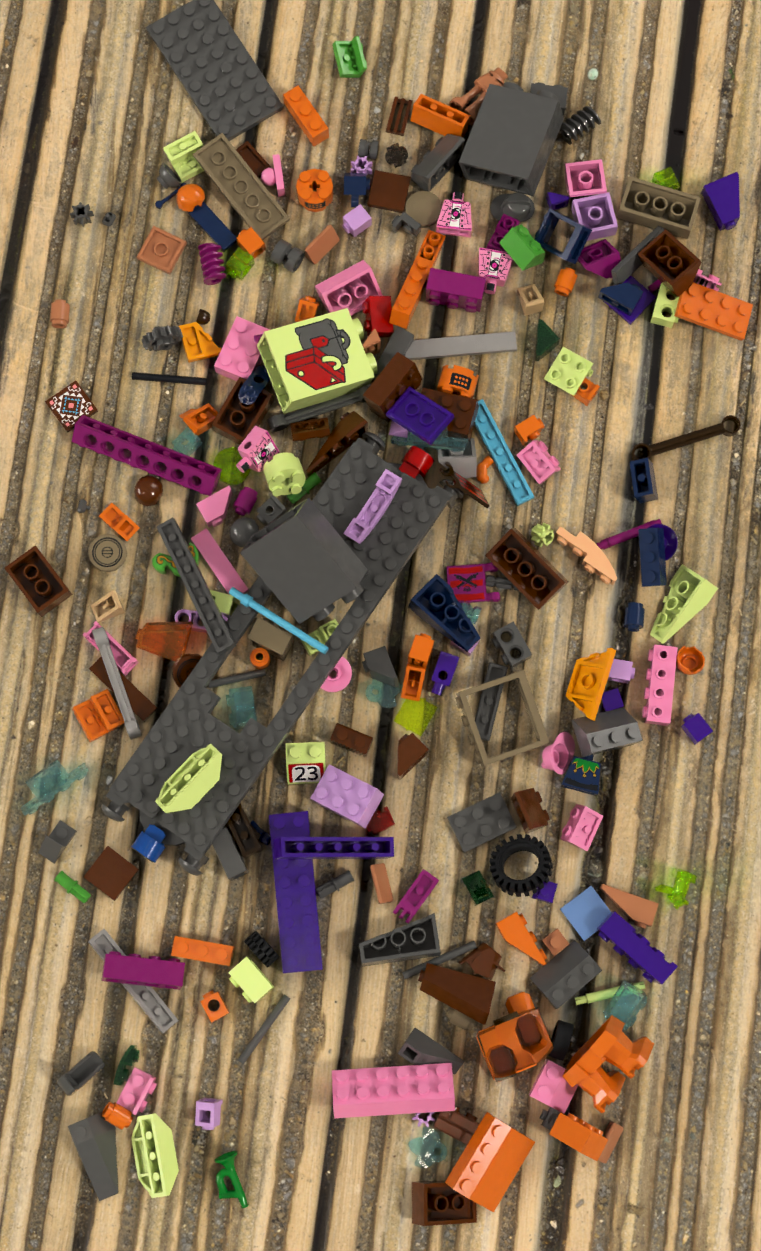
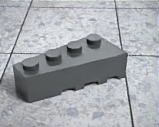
M435 913L403 927L396 928L386 934L359 943L362 967L440 956L441 951Z

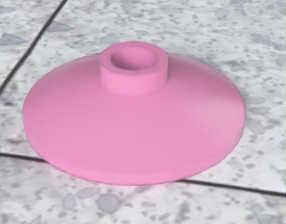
M341 657L332 670L337 675L333 678L328 676L320 687L324 691L338 692L346 688L350 683L352 677L351 666L344 657Z

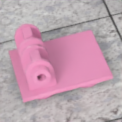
M698 269L693 282L696 283L699 277L697 284L700 283L701 279H704L705 281L702 286L708 281L707 288L719 291V288L716 286L717 284L721 286L720 278L709 274V277L702 275L703 271Z

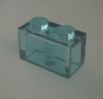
M252 686L229 689L226 701L227 706H231L232 711L231 714H228L230 725H233L234 729L237 730L243 729L250 718L257 721Z
M624 980L603 1012L605 1018L608 1020L611 1015L615 1016L625 1023L623 1029L627 1031L629 1026L631 1027L635 1023L639 1010H643L646 1006L648 997L643 990Z

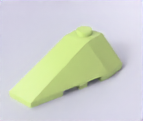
M683 564L670 581L669 586L671 589L668 596H665L663 599L664 607L662 612L658 613L650 633L652 637L662 644L702 610L718 590L712 583Z

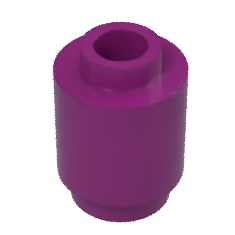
M244 487L243 490H240L233 504L235 513L241 516H245V514L250 515L256 503L258 493L249 487Z

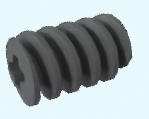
M585 106L583 110H579L577 114H573L571 118L562 122L560 133L565 142L571 145V138L577 141L576 134L583 137L582 130L588 133V126L594 129V122L600 125L601 120L591 107Z

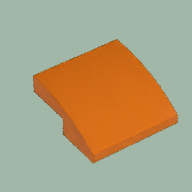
M108 689L91 696L89 700L72 708L89 742L125 724L123 716Z

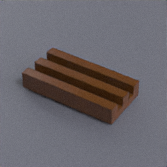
M395 96L386 128L387 133L404 136L413 100L406 101L404 98L398 99ZM397 104H400L394 129H391ZM405 105L407 106L405 117L403 120L401 131H398L402 111Z

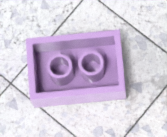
M329 764L310 799L318 805L366 829L384 794L377 788Z

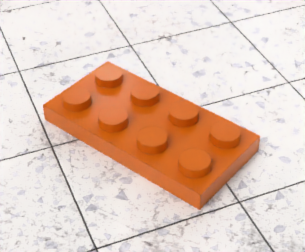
M693 282L679 296L674 316L742 341L745 339L753 304Z

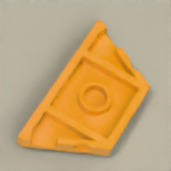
M607 648L606 652L600 654L596 652L589 657L577 659L565 695L592 721H595L616 650L613 648Z

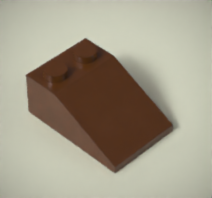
M534 788L513 794L511 800L525 834L548 825L547 821L550 818L546 809L542 810L540 805L542 798L539 791L535 792Z
M445 1181L412 1182V1224L433 1226L477 1223L476 1203L453 1190Z

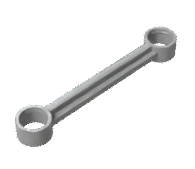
M104 627L94 629L92 633L122 713L129 738L132 740L142 736L141 730L132 710Z

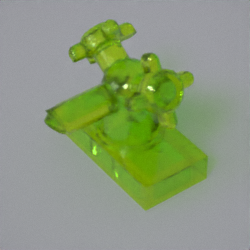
M673 868L674 886L660 884L655 887V891L668 894L667 898L673 903V907L679 909V907L689 904V901L685 898L690 883L695 884L697 876L692 872Z

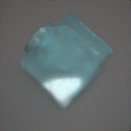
M187 426L172 442L174 447L172 450L190 456L202 445V442ZM185 440L188 441L187 445H182Z

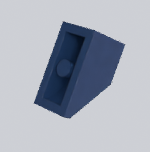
M627 282L602 288L598 298L631 316L642 298L643 291L636 284H629Z

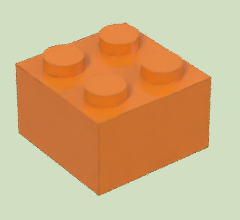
M560 1112L549 1135L595 1161H598L609 1140L602 1136L603 1131L571 1113H568L566 1116Z

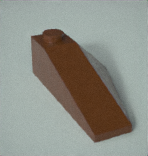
M353 411L345 413L340 418L341 421H339L307 468L306 474L308 477L314 472H318L348 449L358 438H362L363 433L368 432V422L362 416Z

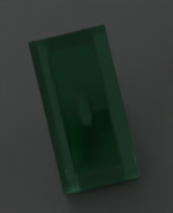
M541 319L538 320L535 361H540L558 346L560 338Z
M480 871L462 878L474 906L494 897Z

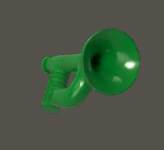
M231 1151L215 1159V1163L225 1167L217 1173L215 1178L219 1189V1199L238 1198L243 1209L248 1207L249 1204H247L245 1193L234 1167V1160L238 1153L237 1151ZM225 1176L231 1179L234 1190H227L224 1182Z

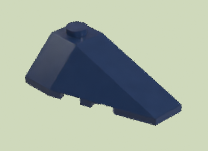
M438 574L410 600L408 607L417 616L466 652L480 640V636L471 620L466 616L461 603L456 599L453 589Z

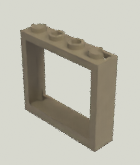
M524 670L456 693V705L458 709H462L463 716H461L463 725L469 729L468 739L471 746L474 745L476 749L474 756L478 764H481V767L550 743ZM516 679L537 742L488 758L466 696Z

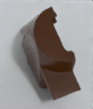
M484 942L459 961L461 965L467 962L474 971L473 975L479 974L489 980L493 979L497 967L505 972L499 966L502 956Z

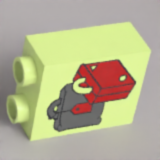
M348 308L263 333L257 347L283 414L355 392L360 387L369 385L375 377L374 374H377V363L374 355L371 352L365 353L360 341L364 338L362 324L358 318H351Z

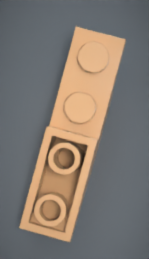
M560 526L554 536L557 538L556 541L563 546L567 545L572 548V552L577 556H584L582 565H584L583 568L587 572L600 576L599 579L605 584L609 585L610 583L614 585L617 580L615 571L597 544L581 531L575 537Z

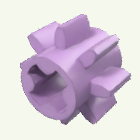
M357 156L356 161H351V166L353 167L351 168V173L372 174V161L368 162L367 156L364 158Z
M429 1112V1115H427L426 1120H423L422 1117H418V1115H420L421 1113H416V1116L412 1117V1120L418 1119V1127H420L422 1123H425L426 1126L429 1127L428 1122L430 1120L435 1121V1119L431 1117V1114L435 1112Z

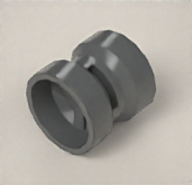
M360 139L358 156L363 158L367 156L376 160L379 141L367 142L366 139Z

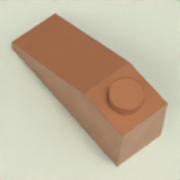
M605 884L600 885L599 889L631 921L635 922V926L646 929V926H652L659 903Z

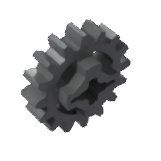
M158 326L153 328L152 332L146 333L141 340L145 350L149 349V351L154 350L157 352L159 350L171 349L172 345L182 341L183 335L180 327Z

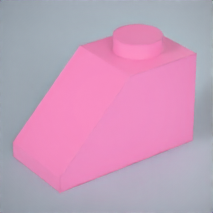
M230 486L223 488L196 504L208 527H216L225 519L232 496Z

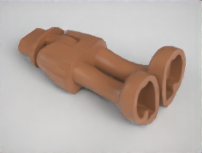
M497 67L494 71H489V73L480 76L474 81L475 86L468 93L461 97H455L449 102L450 107L471 115L469 125L473 126L489 84L503 86L504 80L508 77L507 74ZM477 94H480V96L471 105L466 107L470 100H472Z

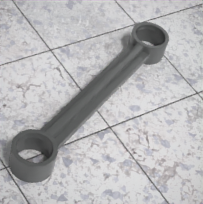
M365 385L355 392L286 415L278 414L272 416L267 420L270 431H281L287 428L290 423L300 422L358 402L364 403L366 401L363 394L370 385Z

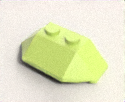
M212 744L194 752L164 783L159 797L155 801L165 813L192 809L220 780L222 754Z
M156 1113L138 1116L131 1137L138 1179L149 1192L151 1198L169 1196L179 1172L172 1130Z

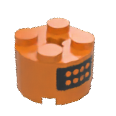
M310 169L300 173L296 184L298 202L308 211H323L331 204L334 195L332 179L328 172L320 169Z
M449 365L443 366L437 390L473 398L479 375L474 376V371L465 367L454 365L452 369L448 368Z

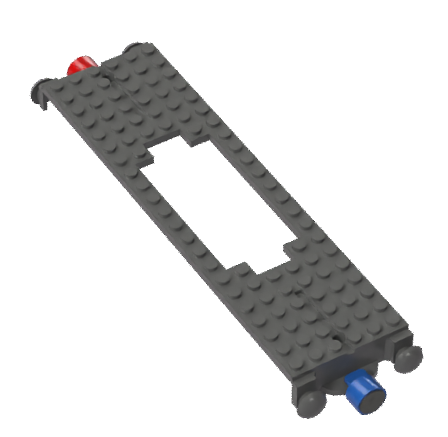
M365 432L362 434L365 441L358 438L356 442H353L312 500L314 505L368 570L360 582V585L364 588L363 592L354 599L355 602L325 643V646L329 648L327 653H318L268 727L266 728L250 718L239 734L211 715V712L221 698L206 687L234 649L232 648L219 655L213 643H211L109 788L110 791L106 797L112 801L108 806L101 803L103 813L114 821L122 822L125 820L122 816L126 811L134 807L139 809L140 821L145 832L141 831L131 847L152 863H156L166 847L164 845L179 846L185 844L184 851L189 855L185 860L179 857V865L192 875L199 876L203 874L199 870L210 859L205 856L209 847L444 508L448 505L452 509L457 497L463 498V491L447 486L446 480L453 482L449 479H443L439 482L444 488L438 485L433 489L427 487L423 477H425L435 461L423 449L411 446L401 460L402 464L388 463L377 455L379 450L385 451L386 445L384 441L372 432ZM385 469L402 478V482L379 522L364 541L359 544L343 533L352 519L357 518L376 489L375 484ZM260 576L247 592L248 595L253 597L254 601L264 606L273 593ZM241 603L226 622L236 644L259 613ZM212 744L222 754L220 780L192 809L165 813L155 802L164 783L194 752Z

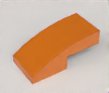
M113 503L99 515L125 541H128L140 528Z

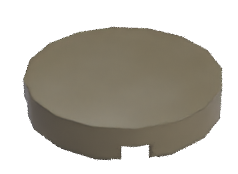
M418 191L412 194L405 205V213L421 224V228L436 224L442 209L439 198L428 191Z

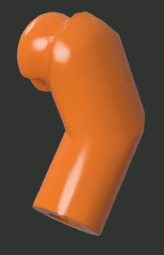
M486 456L476 466V478L482 484L489 481L487 469L494 463L490 456Z

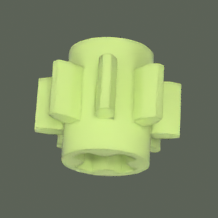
M546 523L542 525L537 524L531 530V540L539 547H542L543 544L548 546L554 539V530Z

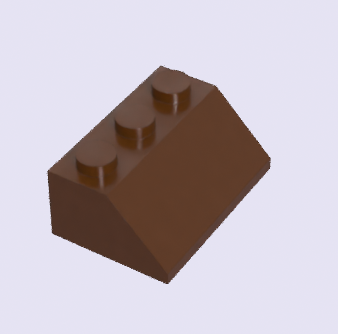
M666 229L638 253L643 266L677 297L692 285L701 265V260Z

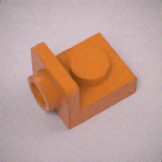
M311 296L301 298L295 321L300 322L316 317L320 302Z

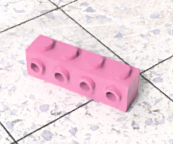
M654 645L652 650L649 649L648 661H651L650 668H647L646 680H649L648 687H645L644 699H647V704L643 706L642 718H645V723L668 726L671 722L678 647Z

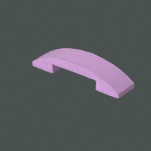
M385 469L375 484L376 489L357 518L352 519L343 534L361 544L387 510L402 482V478Z

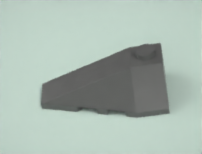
M102 1112L69 1125L68 1128L99 1201L118 1194L116 1127L105 1121V1118L102 1117Z

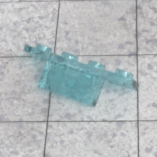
M447 426L431 445L410 431L407 438L393 436L391 443L398 446L410 445L419 448L430 447L436 450L449 449L458 452L465 451L468 439L448 437Z
M57 759L25 781L36 797L21 807L23 815L33 814L38 810V806L53 800L55 794L60 791H66L75 780L83 779L89 771L87 765L83 763L68 774Z

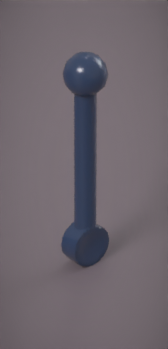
M181 183L179 188H181L183 185H186V183ZM179 188L162 201H156V208L161 209L165 202L177 194Z

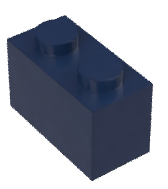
M649 458L630 461L636 500L639 503L658 500L653 463Z

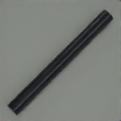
M132 372V380L207 385V378Z

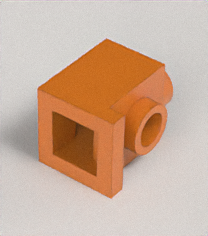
M585 377L581 385L587 389L583 390L579 387L573 397L588 406L598 393L600 386L595 385Z
M532 415L516 425L514 433L522 445L526 446L528 440L532 441L539 437L541 430L545 427L540 418L537 419L535 415Z

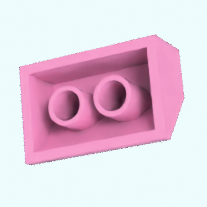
M364 260L315 285L328 313L348 308L352 316L363 310V302L369 296H383L371 267Z

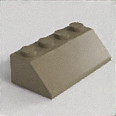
M630 176L617 218L651 229L660 226L672 235L688 239L701 197Z

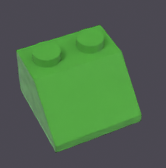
M522 224L511 228L499 242L522 271L544 262L545 251Z

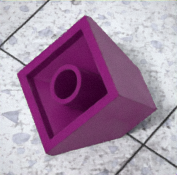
M604 239L584 247L577 261L590 272L604 278H612L611 270L621 261L619 251Z

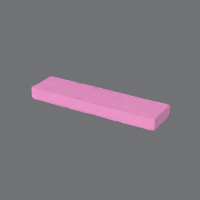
M207 528L191 538L228 594L232 587L243 594L249 591Z

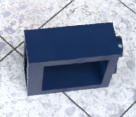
M549 208L543 218L540 229L535 234L534 240L539 242L545 250L576 264L592 229ZM559 219L575 227L564 252L548 244Z

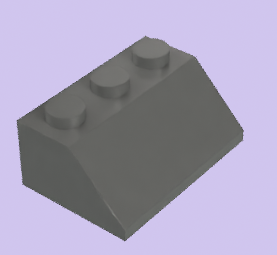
M452 134L439 138L435 144L436 147L432 151L429 150L424 155L423 161L420 164L417 163L412 168L411 181L422 190L430 192L460 159L464 150L465 139Z
M624 707L598 713L595 721L588 719L586 716L571 720L582 758L631 746L643 741L638 722Z
M574 940L531 976L530 979L551 1005L558 1009L597 976L602 969Z

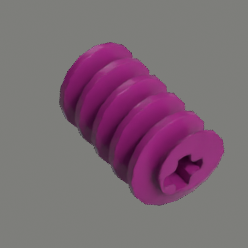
M213 243L199 245L203 278H205L204 284L215 285L220 283L222 279L227 277L225 273H221L225 271V267L219 266L224 263L223 259H219L223 256V253L218 252L222 247Z

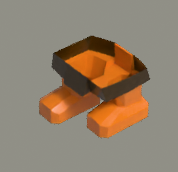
M520 992L508 997L505 1006L509 1014L494 1020V1025L480 1030L476 1036L491 1076L496 1082L517 1075L516 1073L538 1065L554 1048L538 1007H534L531 996L528 993Z

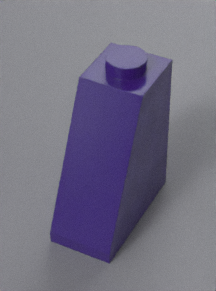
M738 172L704 185L701 192L720 231L734 228L740 218Z

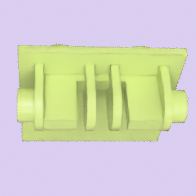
M562 347L544 380L574 396L585 377L592 376L593 370H591V367L594 363Z

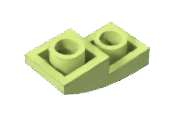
M334 619L308 635L325 645L339 624ZM300 639L309 656L318 652L317 649Z

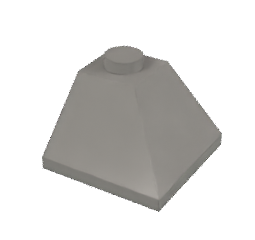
M471 438L470 442L459 439L437 440L438 462L448 469L449 467L445 465V462H449L453 470L465 479L476 477L477 457L474 438Z

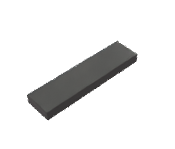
M656 227L611 270L614 285L622 284L642 265L638 253L664 231L663 227Z
M489 662L484 683L506 676L508 667ZM504 683L482 690L475 717V723L481 740L490 741Z

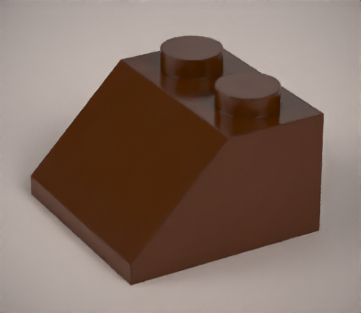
M413 732L410 735L406 733L398 741L397 778L399 780L428 754L429 749Z

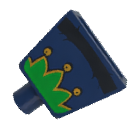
M594 755L583 758L582 756L581 758L574 756L560 787L597 796L599 792L601 763L593 761Z

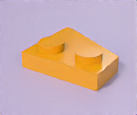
M197 322L178 326L183 335L182 343L188 363L219 356L222 348H219L212 341L211 336L205 333Z

